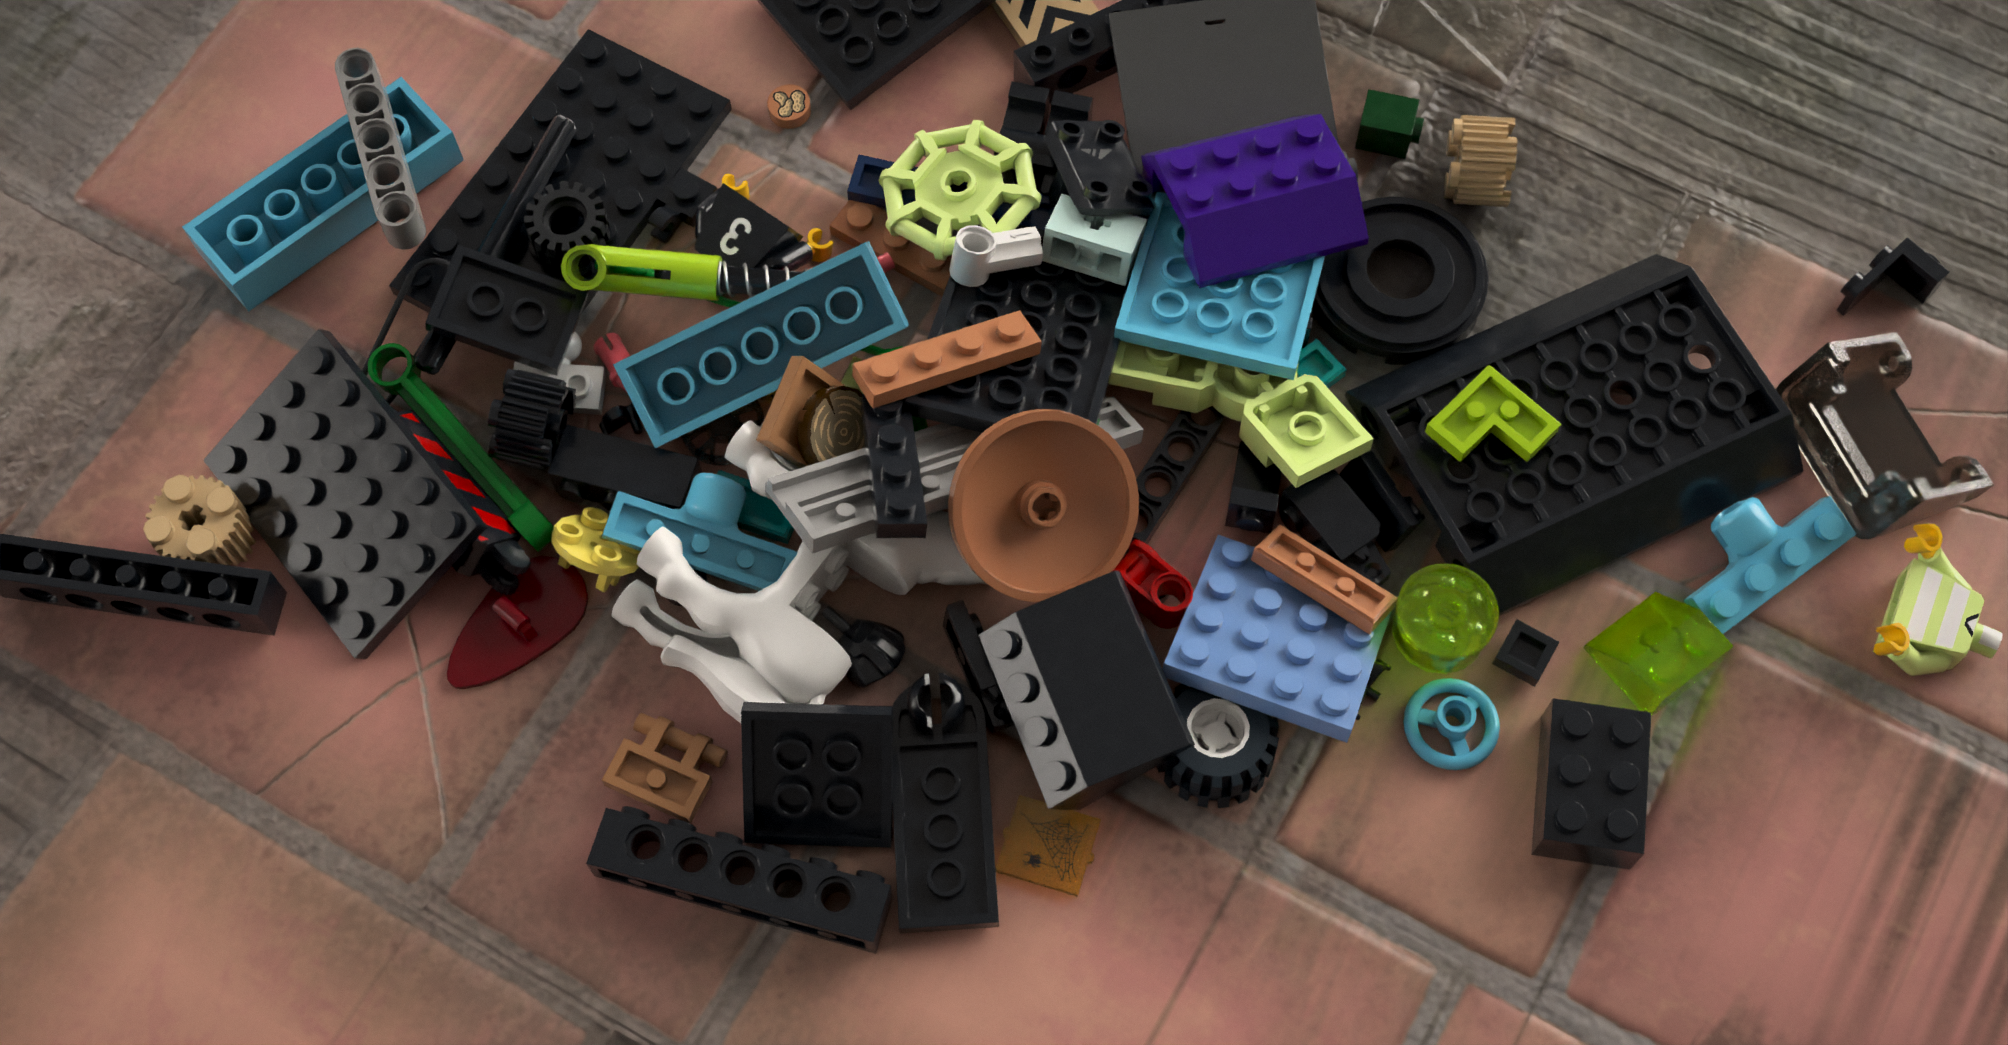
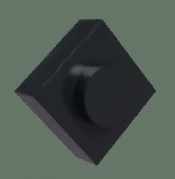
M1516 619L1492 664L1535 687L1555 652L1559 641Z

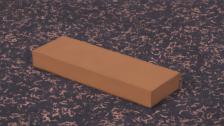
M1280 524L1254 548L1251 561L1369 635L1390 614L1398 599L1395 595Z

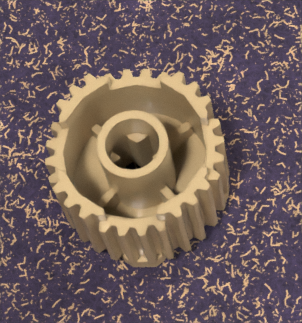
M1461 115L1460 119H1453L1452 130L1448 132L1446 154L1455 158L1454 162L1450 163L1449 173L1445 175L1444 199H1453L1454 204L1509 206L1511 191L1504 190V187H1506V180L1511 179L1512 171H1515L1517 137H1508V135L1512 134L1515 127V118Z
M177 475L168 479L161 489L162 495H155L156 503L149 505L151 512L146 513L145 517L148 521L143 528L149 543L160 556L223 565L232 564L237 566L241 561L247 562L246 554H252L253 552L250 545L256 543L250 532L254 531V528L250 524V517L246 512V508L228 485L225 486L221 480L216 482L211 476L206 479L204 475H200L198 479H195L193 475L189 476V478L185 475Z

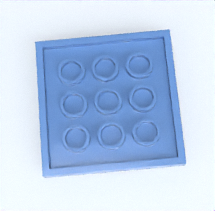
M1218 535L1194 590L1192 602L1186 609L1163 664L1162 670L1166 678L1347 743L1390 614L1369 635L1251 561L1255 547Z

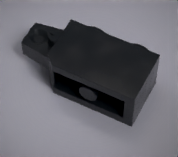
M1335 469L1297 488L1291 484L1283 490L1279 505V515L1289 531L1294 534L1298 532L1304 540L1378 586L1383 585L1389 580L1391 571L1375 546L1379 536L1380 522Z

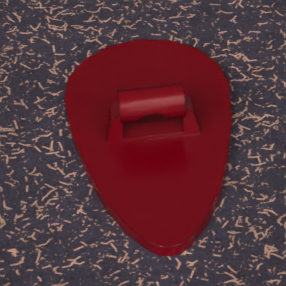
M538 556L530 558L531 564L527 572L517 576L520 584L514 594L501 595L491 588L461 631L450 655L447 680L451 686L462 690L500 680L548 652L571 634L584 618L589 600L585 580L573 565H570L568 569L558 564L559 558Z

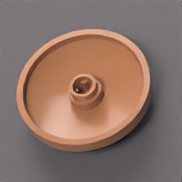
M1035 409L1013 414L998 421L981 433L962 456L951 482L948 499L950 530L957 550L965 563L981 580L1004 595L1027 602L1043 601L1112 572L1125 555L1131 543L1139 513V494L1135 473L1128 457L1117 441L1108 432L1090 420L1073 413L1053 409Z

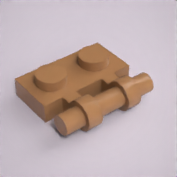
M641 712L635 720L633 730L646 735L643 744L640 745L624 738L604 774L602 782L604 786L691 824L713 783L710 775L698 771V769L704 762L721 768L727 758L728 750L714 745L713 739L706 735L697 733L694 736L674 727V721L663 716L655 719ZM667 744L685 752V755L681 762H678L660 754L661 749Z

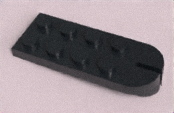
M929 673L924 674L912 686L905 689L893 703V819L900 934L999 927L985 712L981 701L971 689L944 673H939L942 723L933 724Z

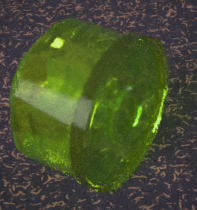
M1434 564L1418 570L1407 579L1397 598L1392 624V634L1397 649L1409 663L1426 672L1448 674L1463 670L1477 660L1480 652L1487 646L1496 631L1499 619L1496 597L1484 579L1465 567L1455 564Z

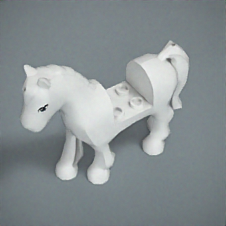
M749 420L740 427L726 448L724 458L747 472L752 491L761 496H766L765 483L768 482V478L799 468L758 442L756 439L763 423L759 427ZM942 510L926 515L928 523L926 538H876V533L813 554L802 540L797 555L778 581L755 594L734 593L720 589L703 580L694 572L683 556L681 540L662 526L646 541L638 555L636 564L656 578V591L660 596L675 600L685 607L700 629L687 626L661 610L657 603L654 589L638 579L630 583L621 593L613 607L611 616L623 626L635 628L650 645L661 647L663 651L660 657L663 665L680 667L697 676L709 689L722 709L741 723L743 702L823 704L826 695L831 693L843 679L852 665L849 655L833 637L815 624L813 620L821 607V604L818 602L829 589L834 592L846 578L849 572V568L846 566H849L882 589L898 595H905L917 583L937 582L944 585L987 583L981 580L961 557L952 537L948 512Z

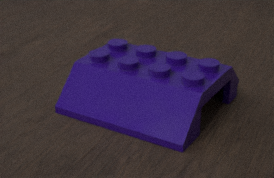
M1321 114L1291 117L1263 124L1262 126H1255L1223 134L1222 136L1183 144L1178 147L1146 153L1141 156L1144 179L1152 185L1153 192L1160 191L1161 182L1185 230L1183 256L1199 288L1368 244L1369 236L1356 174Z

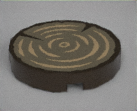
M829 386L819 389L807 399L802 409L806 410L803 421H798L797 428L799 450L807 466L865 448L861 414L863 393L848 386Z

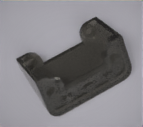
M1897 332L1828 342L1782 380L1776 388L1792 412L1800 451L1826 494L1832 497L1856 532L1855 536L1860 539L1869 540L1884 536L1973 500L1994 486L1982 465L1975 458L1959 455L1946 460L1944 463H1941L1896 392V389L1910 377L1913 368L1910 352Z

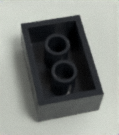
M1556 698L1551 700L1541 716L1531 855L1629 870L1644 855L1651 712Z

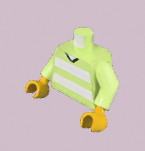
M1932 523L1914 525L1913 530L1917 533L1918 537L1907 538L1904 542V548L1909 553H1918V559L1914 558L1897 577L1882 626L1876 627V632L1879 635L1873 652L1878 656H1888L1911 676L1939 673L1953 669L1966 657L1969 650L1992 658L2001 643L2002 632L1978 623L1984 598L1981 594L1972 590L1971 586L1952 566L1941 549L1943 536L1939 527Z

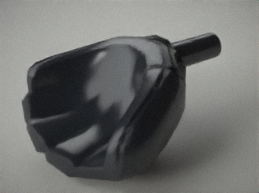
M829 605L822 611L821 615L843 633L838 643L849 655L852 662L851 667L846 673L852 684L860 688L868 687L871 683L891 674L899 666L906 647L904 635L900 631L886 624L865 619H856L851 625Z

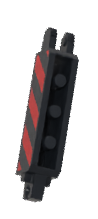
M392 407L488 526L452 567L456 572L469 577L480 574L488 585H491L492 589H495L501 595L514 594L520 584L517 576L526 573L531 564V559L528 558V555L525 554V551L518 544L522 535L413 409L398 412Z

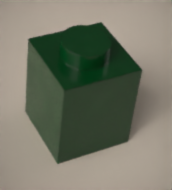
M1368 89L1355 149L1406 159L1410 143L1418 144L1421 136L1424 118L1416 117L1420 100Z

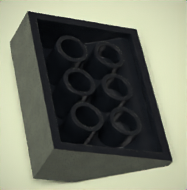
M1112 571L1016 611L978 635L1048 809L1081 810L1195 745L1120 571Z

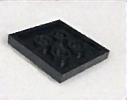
M743 702L741 709L744 843L891 848L893 838V706Z

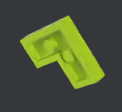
M1488 365L1427 424L1425 433L1459 462L1490 433H1493L1528 462L1558 432L1561 423L1491 365Z

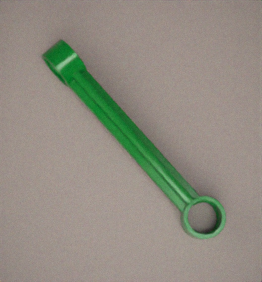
M388 343L378 347L368 361V373L371 379L385 392L399 395L413 409L507 516L511 524L540 552L551 542L554 528L552 523L526 497L493 458L488 457L485 449L420 378L421 370L414 363L415 357L400 344ZM396 357H405L407 359V368L404 374L394 381H383L382 371L385 365Z

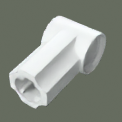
M977 225L963 227L956 235L949 268L950 276L961 285L977 287L983 285L988 280L990 273L1041 265L1043 259L1041 236L1036 227L992 233L988 229Z

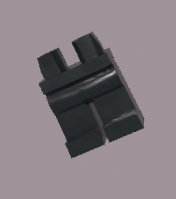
M1012 81L1000 134L1018 144L1026 143L1033 151L1031 163L1037 191L1040 194L1049 196L1050 185L1055 180L1057 166L1045 142L1051 123L1062 120L1092 121L1093 98L1055 90L1049 115L1050 89ZM1012 168L1002 173L1004 184H1017L1015 169Z

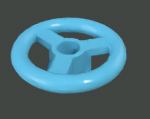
M1443 678L1423 685L1411 696L1404 711V731L1410 746L1424 761L1441 769L1463 770L1481 763L1492 753L1499 738L1500 722L1493 702L1477 686L1460 679ZM1440 693H1457L1467 697L1449 696L1439 704L1436 711L1422 708L1429 698ZM1479 708L1485 720V733L1480 744L1470 752L1465 736L1473 727L1476 721V710ZM1446 717H1456L1460 722V726L1450 725ZM1418 724L1437 728L1442 736L1449 739L1454 756L1445 755L1432 749L1422 738Z

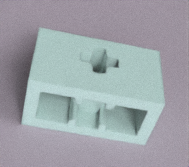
M1061 194L1045 227L1042 261L1126 286L1135 265L1147 219L1132 216L1128 213H1111L1110 216L1082 215L1075 207L1071 197Z

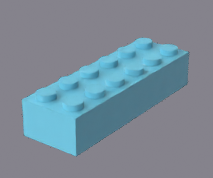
M400 77L389 84L386 90L417 194L464 161L453 132L409 84ZM346 114L182 226L201 257L248 311L255 308L378 221L348 115Z
M867 241L613 364L654 447L657 448L776 391L791 356H804L822 369L907 328L909 323L870 242Z

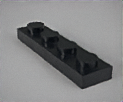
M862 394L861 414L876 538H926L928 523L911 410L904 409L906 398L872 408L864 394Z

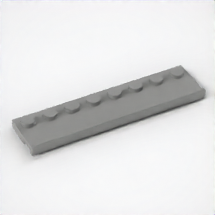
M1105 396L1099 415L1100 422L1098 426L1108 432L1122 449L1140 444L1144 429L1114 396L1110 398ZM944 423L914 432L926 515L948 508L949 491L956 468L966 450L981 432ZM866 447L768 478V482L765 483V495L769 499L772 498L812 554L876 533Z

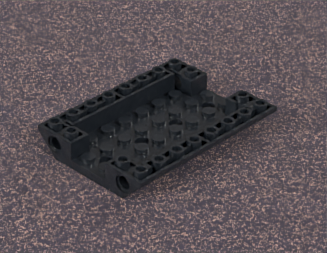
M1658 254L1345 393L1347 401L1361 424L1374 438L1373 444L1388 469L1390 470L1399 465L1403 467L1441 530L1435 547L1482 624L1721 513L1738 501L1755 497L1800 476L1804 471L1793 415L1694 269L1691 266ZM1698 353L1706 356L1711 363V367L1699 369L1693 366L1689 361L1688 355ZM1488 365H1491L1559 421L1561 426L1553 436V439L1548 441L1528 462L1493 433H1490L1461 461L1471 468L1472 476L1466 479H1459L1454 477L1448 470V464L1458 460L1428 436L1425 430L1427 424ZM1612 389L1625 390L1630 394L1633 403L1629 405L1617 404L1611 399L1609 391Z

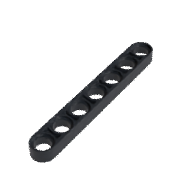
M1213 406L1208 407V409L1214 412L1216 420L1208 426L1195 423L1191 418L1192 412L1181 410L1136 479L1139 494L1138 514L1146 519L1148 525L1143 531L1134 533L1131 542L1134 539H1138L1146 544L1149 543L1219 434L1223 425L1224 415ZM1176 442H1183L1192 448L1194 454L1186 461H1178L1170 456L1168 448ZM1152 478H1162L1169 483L1171 490L1167 495L1155 497L1147 492L1145 483Z

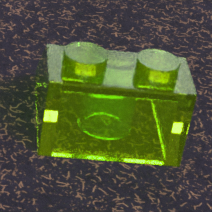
M1654 592L1586 643L1583 648L1640 711L1651 712L1652 717L1716 668L1733 648V645L1700 609Z

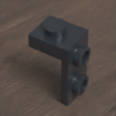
M1907 237L1894 250L1888 245L1882 249L1869 264L1872 270L1864 276L1862 273L1857 272L1844 285L1840 292L1845 298L1837 308V311L1844 316L1887 276L1923 304L1935 293L1950 271L1943 267L1935 256L1925 252Z
M1243 441L1239 444L1225 526L1270 534L1277 511L1281 471L1275 464L1265 467Z

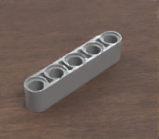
M350 48L343 51L337 57L335 71L375 215L390 245L402 250L411 249L423 241L426 235V226L387 90L372 54L366 49Z

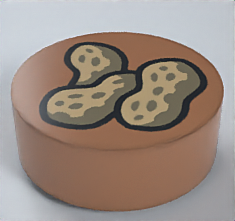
M793 84L779 86L768 97L769 116L777 126L793 129L803 125L809 119L811 114L810 98L808 93L800 86Z

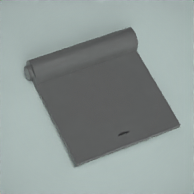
M1202 0L1109 13L1128 145L1141 175L1143 172L1141 156L1146 153L1178 147L1183 144L1302 115L1321 114L1338 143L1315 0ZM1342 151L1355 172L1358 182V169L1355 159H1348L1347 153ZM1161 182L1160 191L1152 192L1154 200L1157 192L1166 193Z

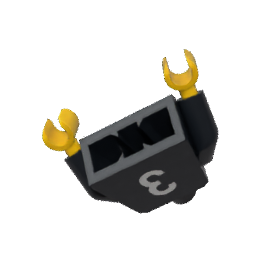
M725 174L722 178V186L696 209L695 250L700 254L721 256L722 262L725 261L728 266L742 267L746 263L747 267L763 268L766 264L768 269L783 270L787 266L789 271H794L811 260L824 262L831 257L832 240L824 245L817 244L822 239V230L819 228L811 229L807 236V243L801 241L803 238L801 234L749 200L748 181L745 180L740 186L735 187V178L732 174Z

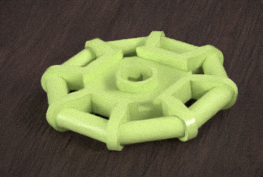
M973 120L971 124L927 133L921 130L915 133V140L890 168L882 170L879 177V184L883 187L888 216L885 226L890 234L893 236L900 235L933 253L936 260L943 261L953 253L956 236L952 237L953 230L959 231L963 227L980 225L992 233L1014 230L1031 210L1039 208L1042 199L1041 194L1036 188L1031 163L1033 156L1031 148L1026 143L1018 144L991 130L981 120ZM958 145L959 151L947 153L946 148L943 147ZM984 145L999 154L994 156L980 149V147ZM923 156L927 157L915 172L911 171ZM1012 168L1015 169L1017 184H1004L1002 173ZM963 182H967L966 190L952 192L950 187L952 184L959 186ZM915 189L916 201L904 205L902 190ZM1003 202L1013 204L996 224L992 217L993 213ZM922 217L938 225L937 234L928 231L915 222Z

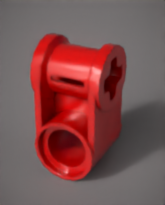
M1134 539L1128 547L1129 552L1121 559L1113 571H1120L1136 609L1154 625L1165 629L1178 627L1181 624L1186 609L1192 602V585L1185 576L1165 562L1151 546L1141 540ZM1165 594L1172 595L1179 600L1180 605L1174 607L1166 606L1161 603L1158 597Z

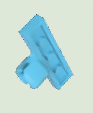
M699 473L693 478L685 504L680 509H671L618 491L602 534L603 539L641 551L651 535L663 526L681 540L683 556L692 569L758 591L777 582L797 555V551L741 532L738 529L737 522L746 498V491L736 481L713 473Z
M1831 496L1819 499L1783 527L1774 522L1758 498L1751 497L1738 501L1719 513L1711 522V531L1727 553L1729 564L1722 572L1685 598L1684 602L1710 639L1718 638L1854 537L1856 532Z

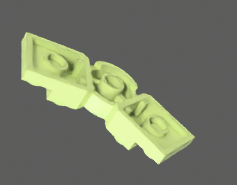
M1120 341L1109 384L1152 392V405L1198 413L1213 406L1224 416L1240 421L1239 437L1265 467L1275 464L1295 488L1371 450L1374 438L1317 376L1304 374L1298 377V365L1294 380Z

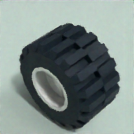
M1182 683L1175 687V700L1195 745L1156 766L1158 773L1165 772L1164 783L1169 789L1178 785L1180 787L1178 794L1180 798L1188 801L1191 795L1198 798L1197 806L1208 808L1209 800L1217 801L1218 808L1229 807L1230 798L1233 797L1238 804L1248 800L1250 789L1257 793L1263 787L1265 777L1268 778L1272 770L1279 737H1277L1279 730L1278 719L1271 718V715L1193 687H1188Z

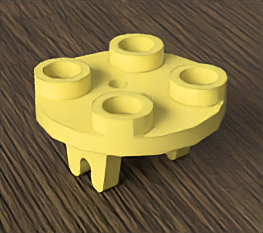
M587 507L583 509L581 515L574 514L561 518L554 525L551 543L560 555L558 562L560 566L568 569L572 564L587 572L599 574L596 588L606 592L610 584L616 586L621 576L634 573L639 568L636 563L640 551L603 539L602 534L609 515L601 509Z

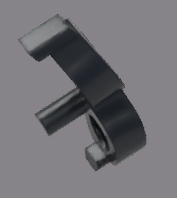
M632 402L628 406L618 405L611 408L603 415L602 422L599 424L602 434L606 435L617 431L629 422L636 435L643 432L638 419L640 417Z

